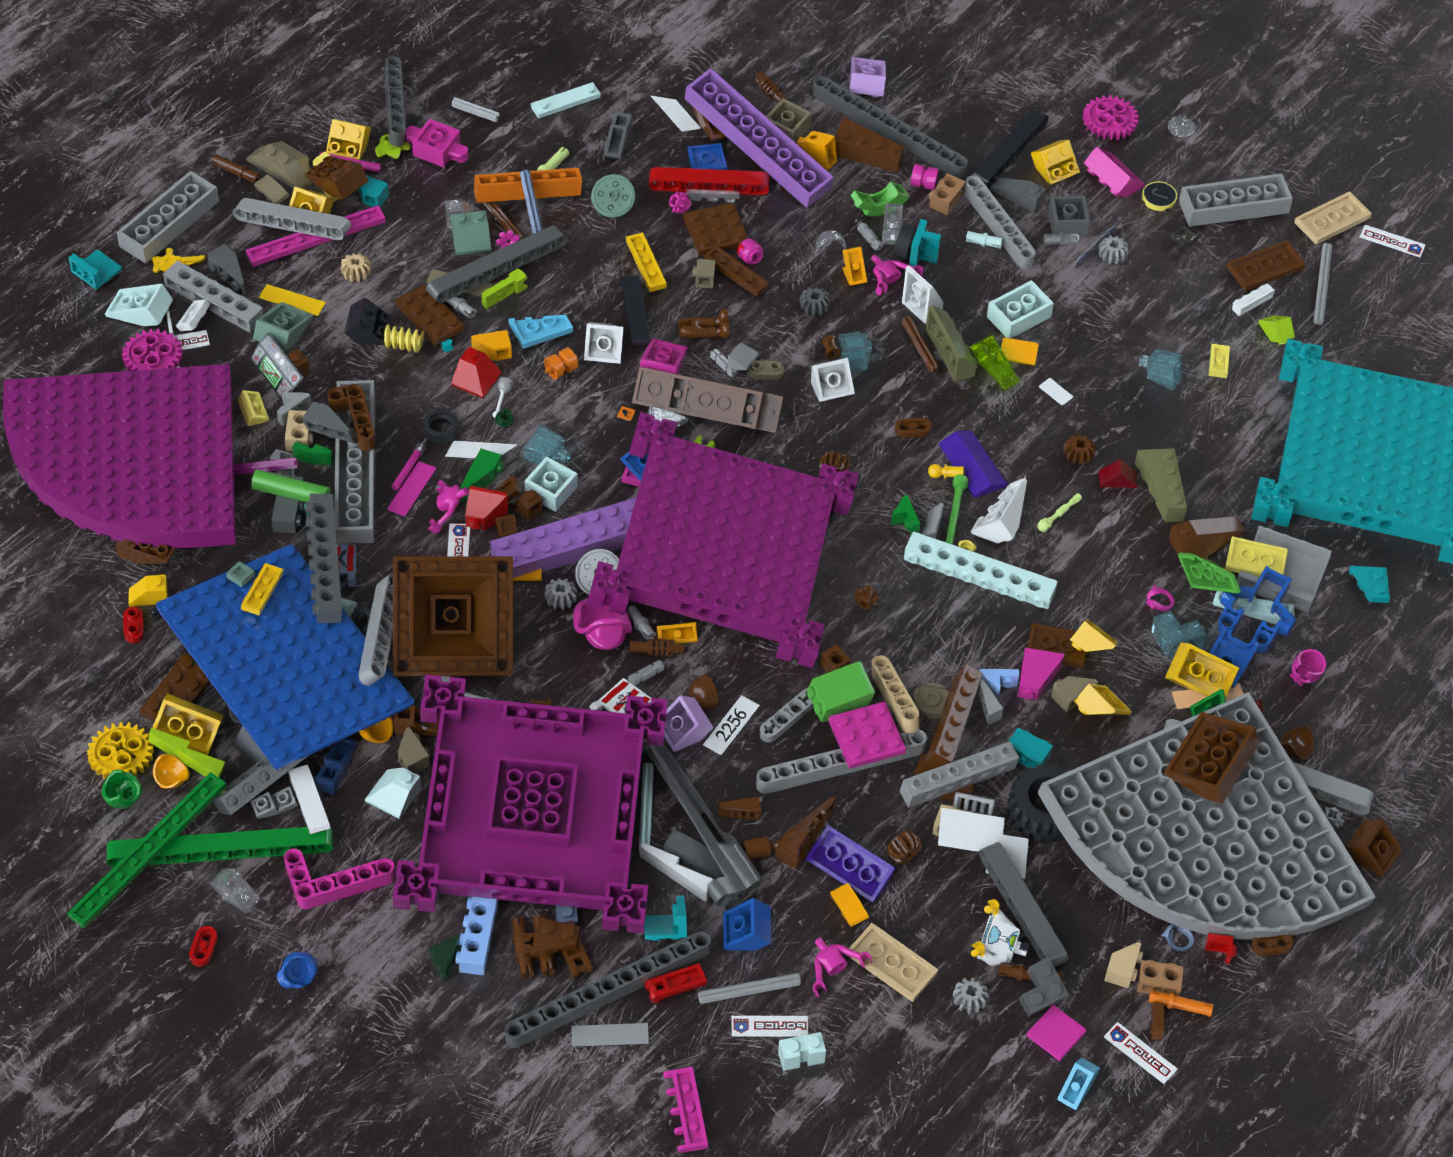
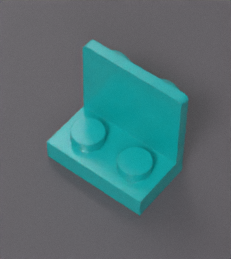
M96 250L85 259L79 258L75 254L68 257L71 272L96 290L122 271V267L99 250Z
M684 895L676 896V904H672L673 914L645 916V939L657 941L667 938L678 940L687 937Z

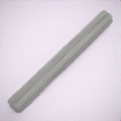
M799 973L699 991L698 999L701 1004L798 986L801 984V978Z

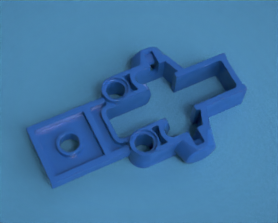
M1268 566L1265 567L1253 588L1239 586L1240 593L1223 592L1220 598V603L1225 607L1218 621L1217 628L1220 635L1209 653L1222 660L1227 659L1233 665L1239 667L1231 685L1233 689L1236 687L1255 653H1266L1277 635L1288 636L1296 623V617L1281 604L1282 599L1290 588L1292 578L1286 577L1270 569ZM1268 580L1282 587L1272 604L1270 612L1272 614L1276 613L1281 620L1273 628L1268 627L1267 621L1263 620L1251 642L1246 644L1232 636L1244 615L1243 609L1234 610L1233 607L1238 598L1248 599V602L1252 603L1264 581ZM1223 623H1230L1231 626H1225ZM1258 640H1263V641H1265L1266 643H1265V644H1260V643L1258 642Z

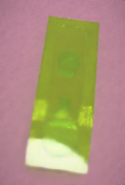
M993 334L970 347L978 363L1003 390L1020 382Z

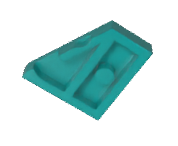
M1349 567V574L1354 575L1358 587L1365 593V597L1369 602L1389 603L1390 594L1387 568Z

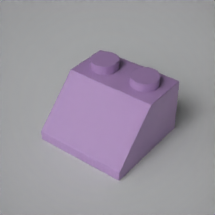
M680 695L667 708L664 737L675 752L701 741L713 729L712 724L695 698Z

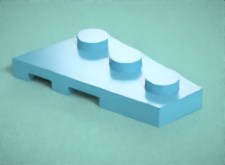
M566 315L544 316L542 319L525 317V320L516 321L515 318L508 319L509 325L523 349L573 332V327Z

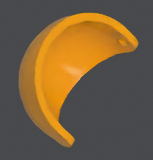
M391 717L386 718L359 731V733L369 742L384 743L392 736Z
M162 754L155 761L153 777L161 788L173 789L182 785L189 778V771L186 765L176 756Z

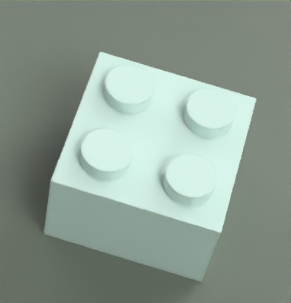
M546 456L524 481L525 491L534 490L542 497V505L556 512L578 487L577 473Z

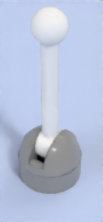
M502 377L499 379L498 389L501 395L496 411L493 412L494 418L500 411L504 394L509 393L514 383L509 378Z

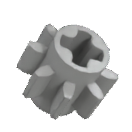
M1325 807L1323 813L1335 832H1337L1339 826L1342 827L1344 820L1341 819L1343 812H1340L1336 807Z

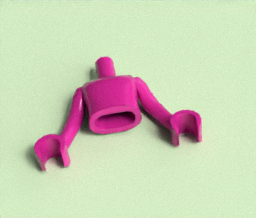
M873 255L871 260L876 264L873 273L878 280L876 294L881 295L882 290L886 293L887 283H893L900 278L901 272L896 267L906 269L910 265L895 260L882 261L877 255ZM910 266L922 276L923 268L921 266Z
M442 480L438 481L437 485L440 487L436 488V491L441 494L437 497V507L443 512L447 510V512L438 522L434 519L429 521L431 525L428 527L429 531L434 534L440 532L442 524L454 513L460 498L469 494L468 488L460 489L458 485L450 487Z
M818 938L815 941V944L820 949L814 962L816 982L813 985L815 995L820 997L817 992L820 988L827 992L822 979V966L830 976L836 975L846 968L847 961L841 952L858 959L862 967H865L864 959H869L871 963L873 962L871 955L868 952L860 954L840 944L827 946L822 938Z

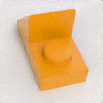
M861 247L842 250L845 263L842 269L849 285L867 282Z

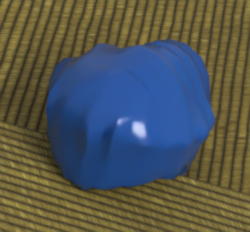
M308 951L290 953L284 959L282 969L277 973L279 984L287 989L302 988L310 984L318 970V959L314 958Z

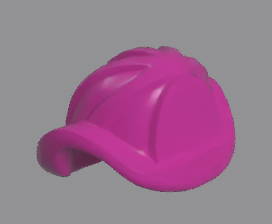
M588 599L580 601L573 613L574 628L577 633L585 634L592 646L601 650H613L621 645L626 633L632 632L631 622L626 611L624 615L610 612V606L602 605V609L586 605Z

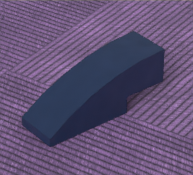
M344 738L334 743L324 758L323 767L316 776L315 786L318 791L331 795L335 794L350 766L358 746V741Z

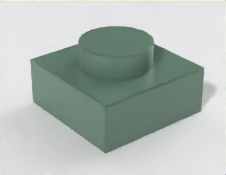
M240 561L227 572V578L241 587L255 576V571Z

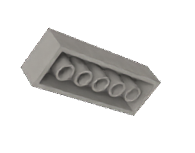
M188 172L117 232L119 247L146 264L219 202L217 187L194 172Z
M1274 174L1182 187L1179 203L1188 226L1192 227L1286 214L1290 212L1293 198L1283 174Z

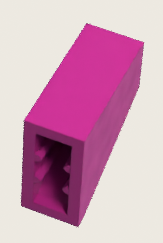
M1025 648L1017 697L1037 700L1061 669L1064 654Z

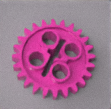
M1102 95V99L1096 97L1095 101L1090 100V104H1086L1083 112L1084 125H1087V130L1092 129L1091 134L1097 133V137L1102 135L1104 140L1107 137L1111 141L1113 137L1119 140L1120 136L1125 139L1126 134L1131 136V133L1135 132L1138 125V111L1134 110V105L1130 106V101L1125 103V98L1118 100V96L1112 98L1109 95L1106 98Z
M150 329L149 333L142 330V335L135 333L136 338L130 337V342H125L126 347L123 348L122 357L124 366H127V371L175 368V366H180V361L183 360L181 342H178L177 337L173 338V333L167 335L166 330L160 333L159 329L156 332Z

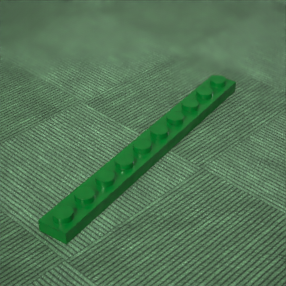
M210 772L67 913L68 917L82 928H85L227 787L226 782Z

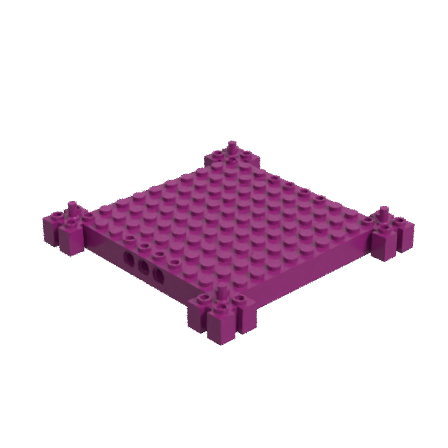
M641 412L629 454L644 458V454H647L648 458L616 570H612L614 565L598 561L586 605L602 609V605L610 606V612L624 615L628 600L777 641L779 644L775 658L788 662L791 661V658L799 659V665L813 668L818 656L825 624L811 620L807 624L805 621L832 507L833 512L848 515L859 473L848 470L836 472L837 467L822 463L818 477H814L673 437L677 422L662 418L661 422L658 419L654 420V415Z
M425 675L424 696H422L420 709L421 722L437 723L438 718L440 720L418 868L415 867V861L398 860L396 883L393 892V908L410 910L411 904L418 905V911L435 912L437 893L597 909L603 910L602 930L618 931L620 925L627 926V932L643 934L648 885L632 884L631 889H627L643 739H647V745L663 746L668 700L651 698V703H644L643 697L627 695L626 713L465 697L466 679L450 677L449 682H442V676Z

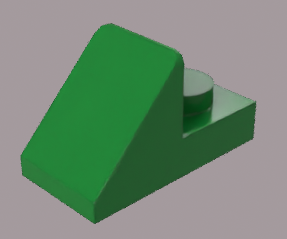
M904 495L892 514L891 525L904 523L905 529L909 530L912 535L913 531L919 533L920 522L908 495Z

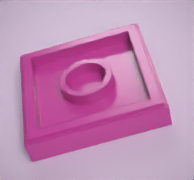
M1052 1005L1027 1032V1037L1058 1061H1061L1086 1034L1087 1030L1055 1005Z

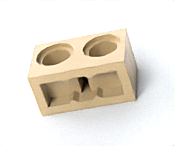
M289 410L285 433L286 451H293L292 446L295 442L308 446L313 445V433L306 428L302 420L306 411Z

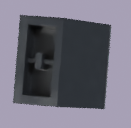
M364 297L350 306L344 333L357 343L385 345V328L387 324L390 326L392 316Z

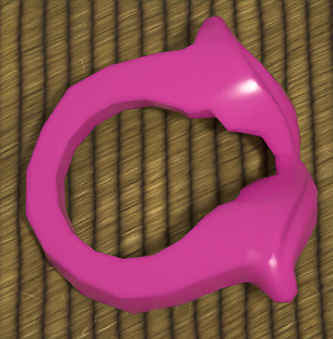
M1153 585V588L1147 594L1146 604L1151 609L1167 612L1172 609L1175 603L1169 591L1158 588L1156 585ZM1155 594H1165L1170 599V605L1164 606L1154 599H1150V597Z

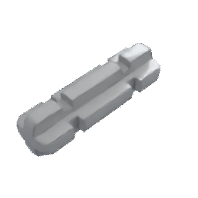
M861 223L857 230L875 251H880L883 243L878 240V237L869 229L866 223Z
M718 349L711 351L710 357L730 377L733 378L738 374V370L729 369L728 359Z
M657 660L653 665L650 664L637 671V674L629 675L628 680L635 686L640 681L643 682L656 675V672H662L665 666L661 660Z

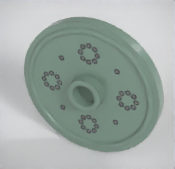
M611 174L602 177L595 183L591 193V200L598 213L608 218H618L628 213L633 207L635 191L628 179L621 175Z

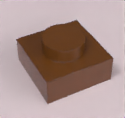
M514 514L495 518L499 537L518 533Z

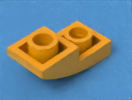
M848 883L830 892L832 899L841 910L842 916L850 927L869 918L866 910Z

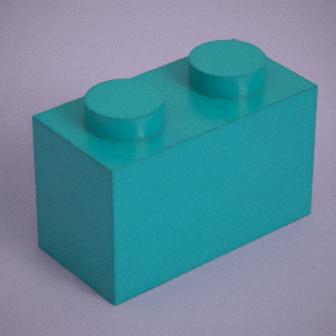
M1017 728L1008 741L1011 742L1019 757L1018 763L1028 768H1036V765L1042 764L1045 766L1051 757L1053 745L1049 744L1046 740L1033 736L1026 730Z

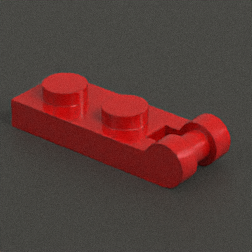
M700 963L651 978L645 981L644 985L646 990L650 991L649 997L651 1002L657 1003L664 998L707 985V980ZM662 985L664 989L658 990L657 987Z

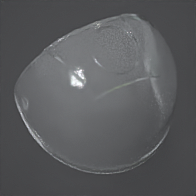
M836 230L822 232L815 243L816 253L819 254L823 245L833 240H838L843 248L846 249L844 237Z

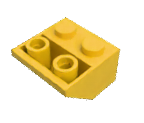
M332 119L326 153L360 160L368 145L371 127Z
M1059 140L1031 152L1036 170L1050 185L1080 173L1070 140Z

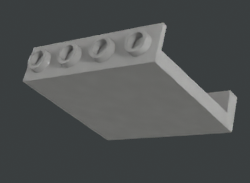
M1259 526L1254 539L1255 542L1288 549L1283 575L1292 578L1290 588L1281 603L1292 604L1294 608L1309 613L1332 551L1304 540L1293 538L1287 534ZM1240 571L1237 583L1239 586L1253 588L1259 577ZM1265 580L1257 595L1275 601L1282 587Z

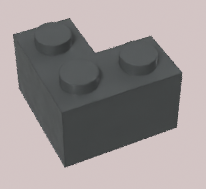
M1049 957L1028 968L1027 972L1036 988L1022 994L1019 1001L1029 1018L1064 1000L1069 995Z

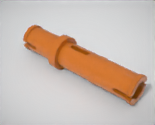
M1153 989L1150 991L1149 1003H1164L1167 1009L1176 1008L1208 1017L1212 1015V1003L1176 996L1173 992L1168 994Z

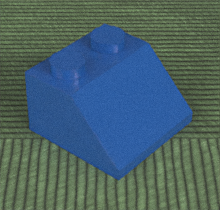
M752 898L723 912L724 949L756 951L771 944L770 906Z

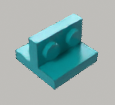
M920 219L911 246L910 266L918 265L919 260L937 264L941 235L926 231L928 220Z

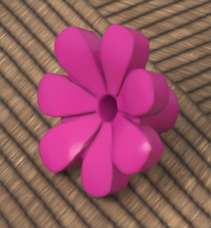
M509 230L507 234L501 232L499 234L501 238L497 239L496 243L501 245L500 249L515 243L520 238L517 234L513 235V231Z

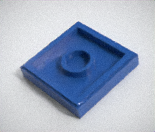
M722 143L687 147L691 169L728 170Z

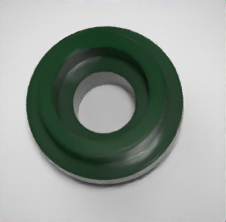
M503 409L496 414L495 421L501 427H510L514 422V416L511 411Z

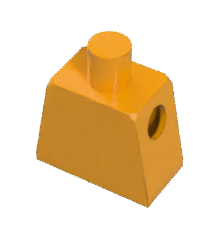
M811 131L805 138L799 137L797 145L803 148L826 171L837 162L835 136Z

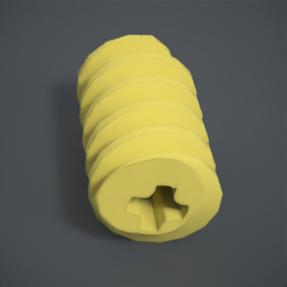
M387 324L384 333V342L387 348L391 346L393 349L399 347L400 350L407 348L408 352L414 349L415 353H419L424 341V331H422L421 335H418V330L416 329L411 334V328H408L407 332L404 333V328L401 327L398 332L396 326L390 330V326Z

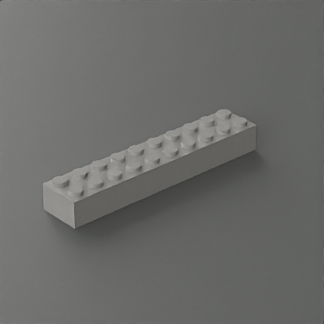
M374 380L337 381V387L358 384L362 387L375 434ZM349 410L336 412V415L351 430L356 440L355 443L336 438L334 516L337 544L374 543L375 448L369 452L362 451L358 446Z

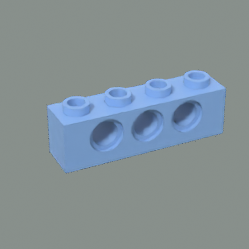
M468 897L467 909H469V914L464 916L463 927H466L465 933L460 935L459 945L462 948L461 951H457L456 964H459V972L477 975L485 974L499 903L498 899ZM470 949H477V951H474V952L469 951V950H470Z

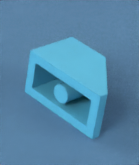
M1081 1057L1075 1062L1057 1100L1077 1110L1091 1088L1100 1067Z

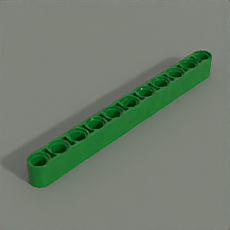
M308 827L177 836L148 865L284 856L290 849H298L303 855L328 853L333 850V830L330 827V829L310 834ZM143 838L108 842L107 865L115 867Z

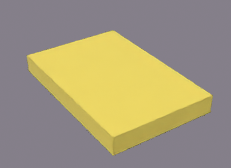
M1232 536L1225 569L1236 573L1244 571L1260 577L1265 567L1268 566L1270 569L1283 575L1288 549Z

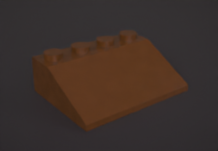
M1201 712L1165 769L1164 775L1205 799L1223 804L1260 743L1256 728Z

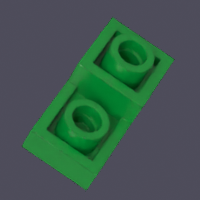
M295 442L292 446L293 457H296L299 461L315 465L333 464L332 451L325 446L322 447L315 444L313 448H310L308 445Z

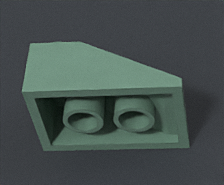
M281 302L257 319L253 339L260 342L267 333H270L283 352H286L294 346L314 315Z

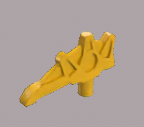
M167 248L166 255L152 258L154 264L153 272L158 273L160 270L166 272L176 261L188 266L202 263L205 260V255L180 257L173 255L172 248Z

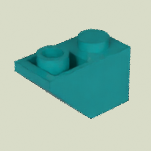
M366 175L368 182L358 189L363 204L370 207H381L389 196L388 183Z

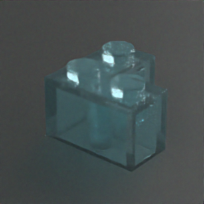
M860 331L839 334L837 345L842 352L840 356L841 359L848 358L851 373L868 370V363L871 362L870 351H872L871 340L867 339L866 333L860 334Z
M1172 611L1154 616L1151 631L1168 659L1174 658L1180 643H1189L1200 649L1203 648L1206 633L1198 620L1180 625Z

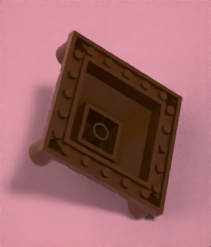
M393 556V676L513 675V556Z

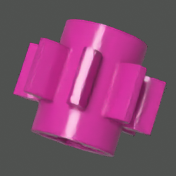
M676 192V194L671 196L669 204L673 207V212L683 214L689 210L691 199L687 198V193Z

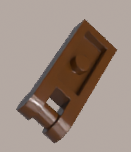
M572 920L564 922L566 924L574 925ZM578 935L575 949L561 950L572 978L579 977V974L584 972L586 974L593 972L590 960ZM581 960L582 964L576 966L575 962Z

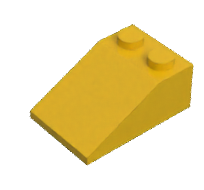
M1180 643L1165 678L1206 697L1223 689L1225 697H1227L1239 667L1189 643Z

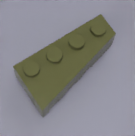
M1175 448L1138 450L1135 466L1140 470L1143 481H1146L1149 487L1148 491L1151 496L1153 495L1156 501L1155 504L1164 521H1184L1187 505Z

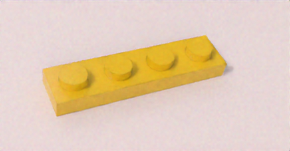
M639 233L627 236V245L649 292L666 288L667 283L644 234Z

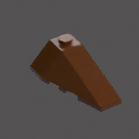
M1237 516L1189 520L1173 525L1169 540L1177 554L1180 552L1191 553L1208 559L1210 555L1220 551V548L1225 544H1229L1232 536L1238 538L1245 533V529Z
M831 797L787 831L782 839L776 841L774 845L776 860L795 869L798 868L835 809L836 798Z

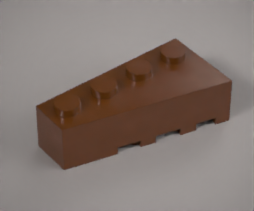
M843 117L835 135L837 157L898 173L903 162L904 146Z

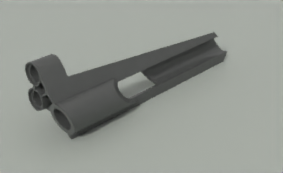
M664 742L663 746L646 744L644 750L692 820L724 877L712 880L707 885V892L715 904L723 906L725 910L738 906L741 902L739 897L759 887L763 882V878L736 838L724 832ZM703 812L706 813L725 843H719L700 816Z

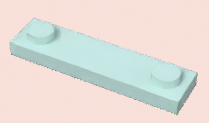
M592 82L531 103V108L539 119L600 98V92Z

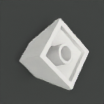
M588 322L584 360L620 364L624 327Z

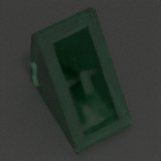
M457 936L428 948L429 959L441 982L446 983L457 951L460 949V940Z

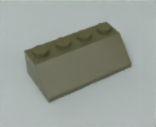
M930 305L928 308L926 331L953 380L957 382L974 377L978 367L977 361L970 354L969 346L965 345L961 332L956 329L953 318H950L946 311Z

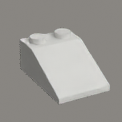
M907 266L902 303L921 321L927 324L929 306L933 305L943 309V301L933 286L914 269Z

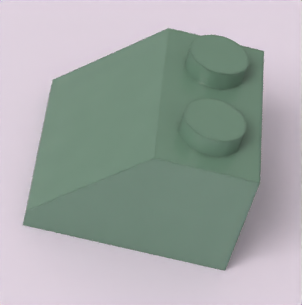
M485 210L450 215L451 233L456 255L491 251Z

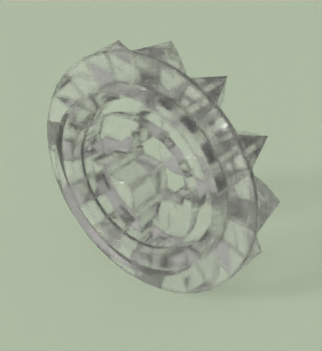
M1173 116L1168 122V129L1175 136L1188 137L1194 133L1195 123L1192 122V118L1187 119L1186 116Z

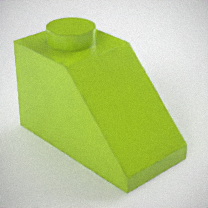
M1273 315L1258 320L1271 342H1278L1281 345L1286 344L1287 339L1295 338L1291 317Z

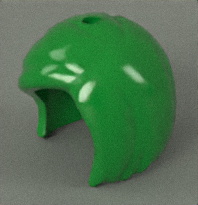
M116 769L107 776L101 793L108 805L117 809H127L139 800L142 794V786L133 774Z

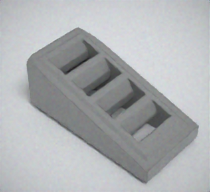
M982 679L979 682L978 694L988 724H992L1001 720L1003 707L987 683Z
M956 792L953 807L965 812L969 811L995 816L998 800ZM965 798L964 808L960 809L961 799ZM970 800H973L972 809L970 811L968 810ZM978 801L981 802L980 812H976ZM986 803L990 804L988 814L985 813Z

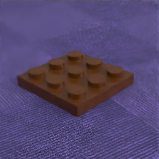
M734 203L683 213V219L698 256L705 255L715 246H718L723 251L738 248L742 241L749 239Z

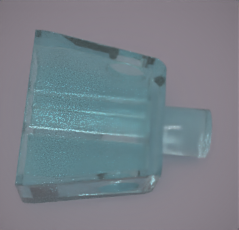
M1156 349L1150 357L1141 356L1139 365L1147 368V378L1174 391L1182 379V354Z
M540 424L523 448V460L539 465L547 456L556 462L561 460L567 463L571 453L564 450L565 440L563 437Z

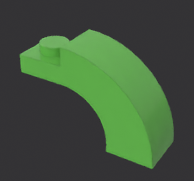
M890 182L883 190L874 194H866L855 190L851 194L855 206L862 209L866 216H880L900 207L910 198L903 185Z

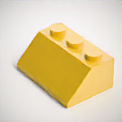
M167 694L162 702L153 728L190 741L189 749L208 755L224 715Z

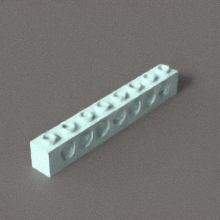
M914 531L905 548L904 560L944 573L947 576L956 577L965 582L979 585L982 588L996 591L1002 595H1008L1019 601L1034 604L1037 607L1048 609L1056 592L1058 582L1056 580Z

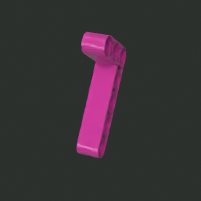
M290 849L284 855L286 871L299 907L303 909H310L388 885L396 877L393 861L383 858L311 880L300 850Z

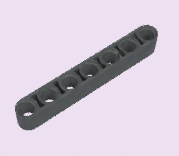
M389 56L386 58L384 72L388 139L391 145L398 147L404 144L406 130L402 67L399 57Z
M996 842L980 849L979 856L1040 960L1049 957L1054 967L1067 962L1068 955L1001 843Z

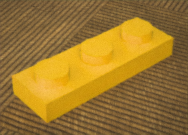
M265 563L243 600L241 610L260 616L283 575V569Z

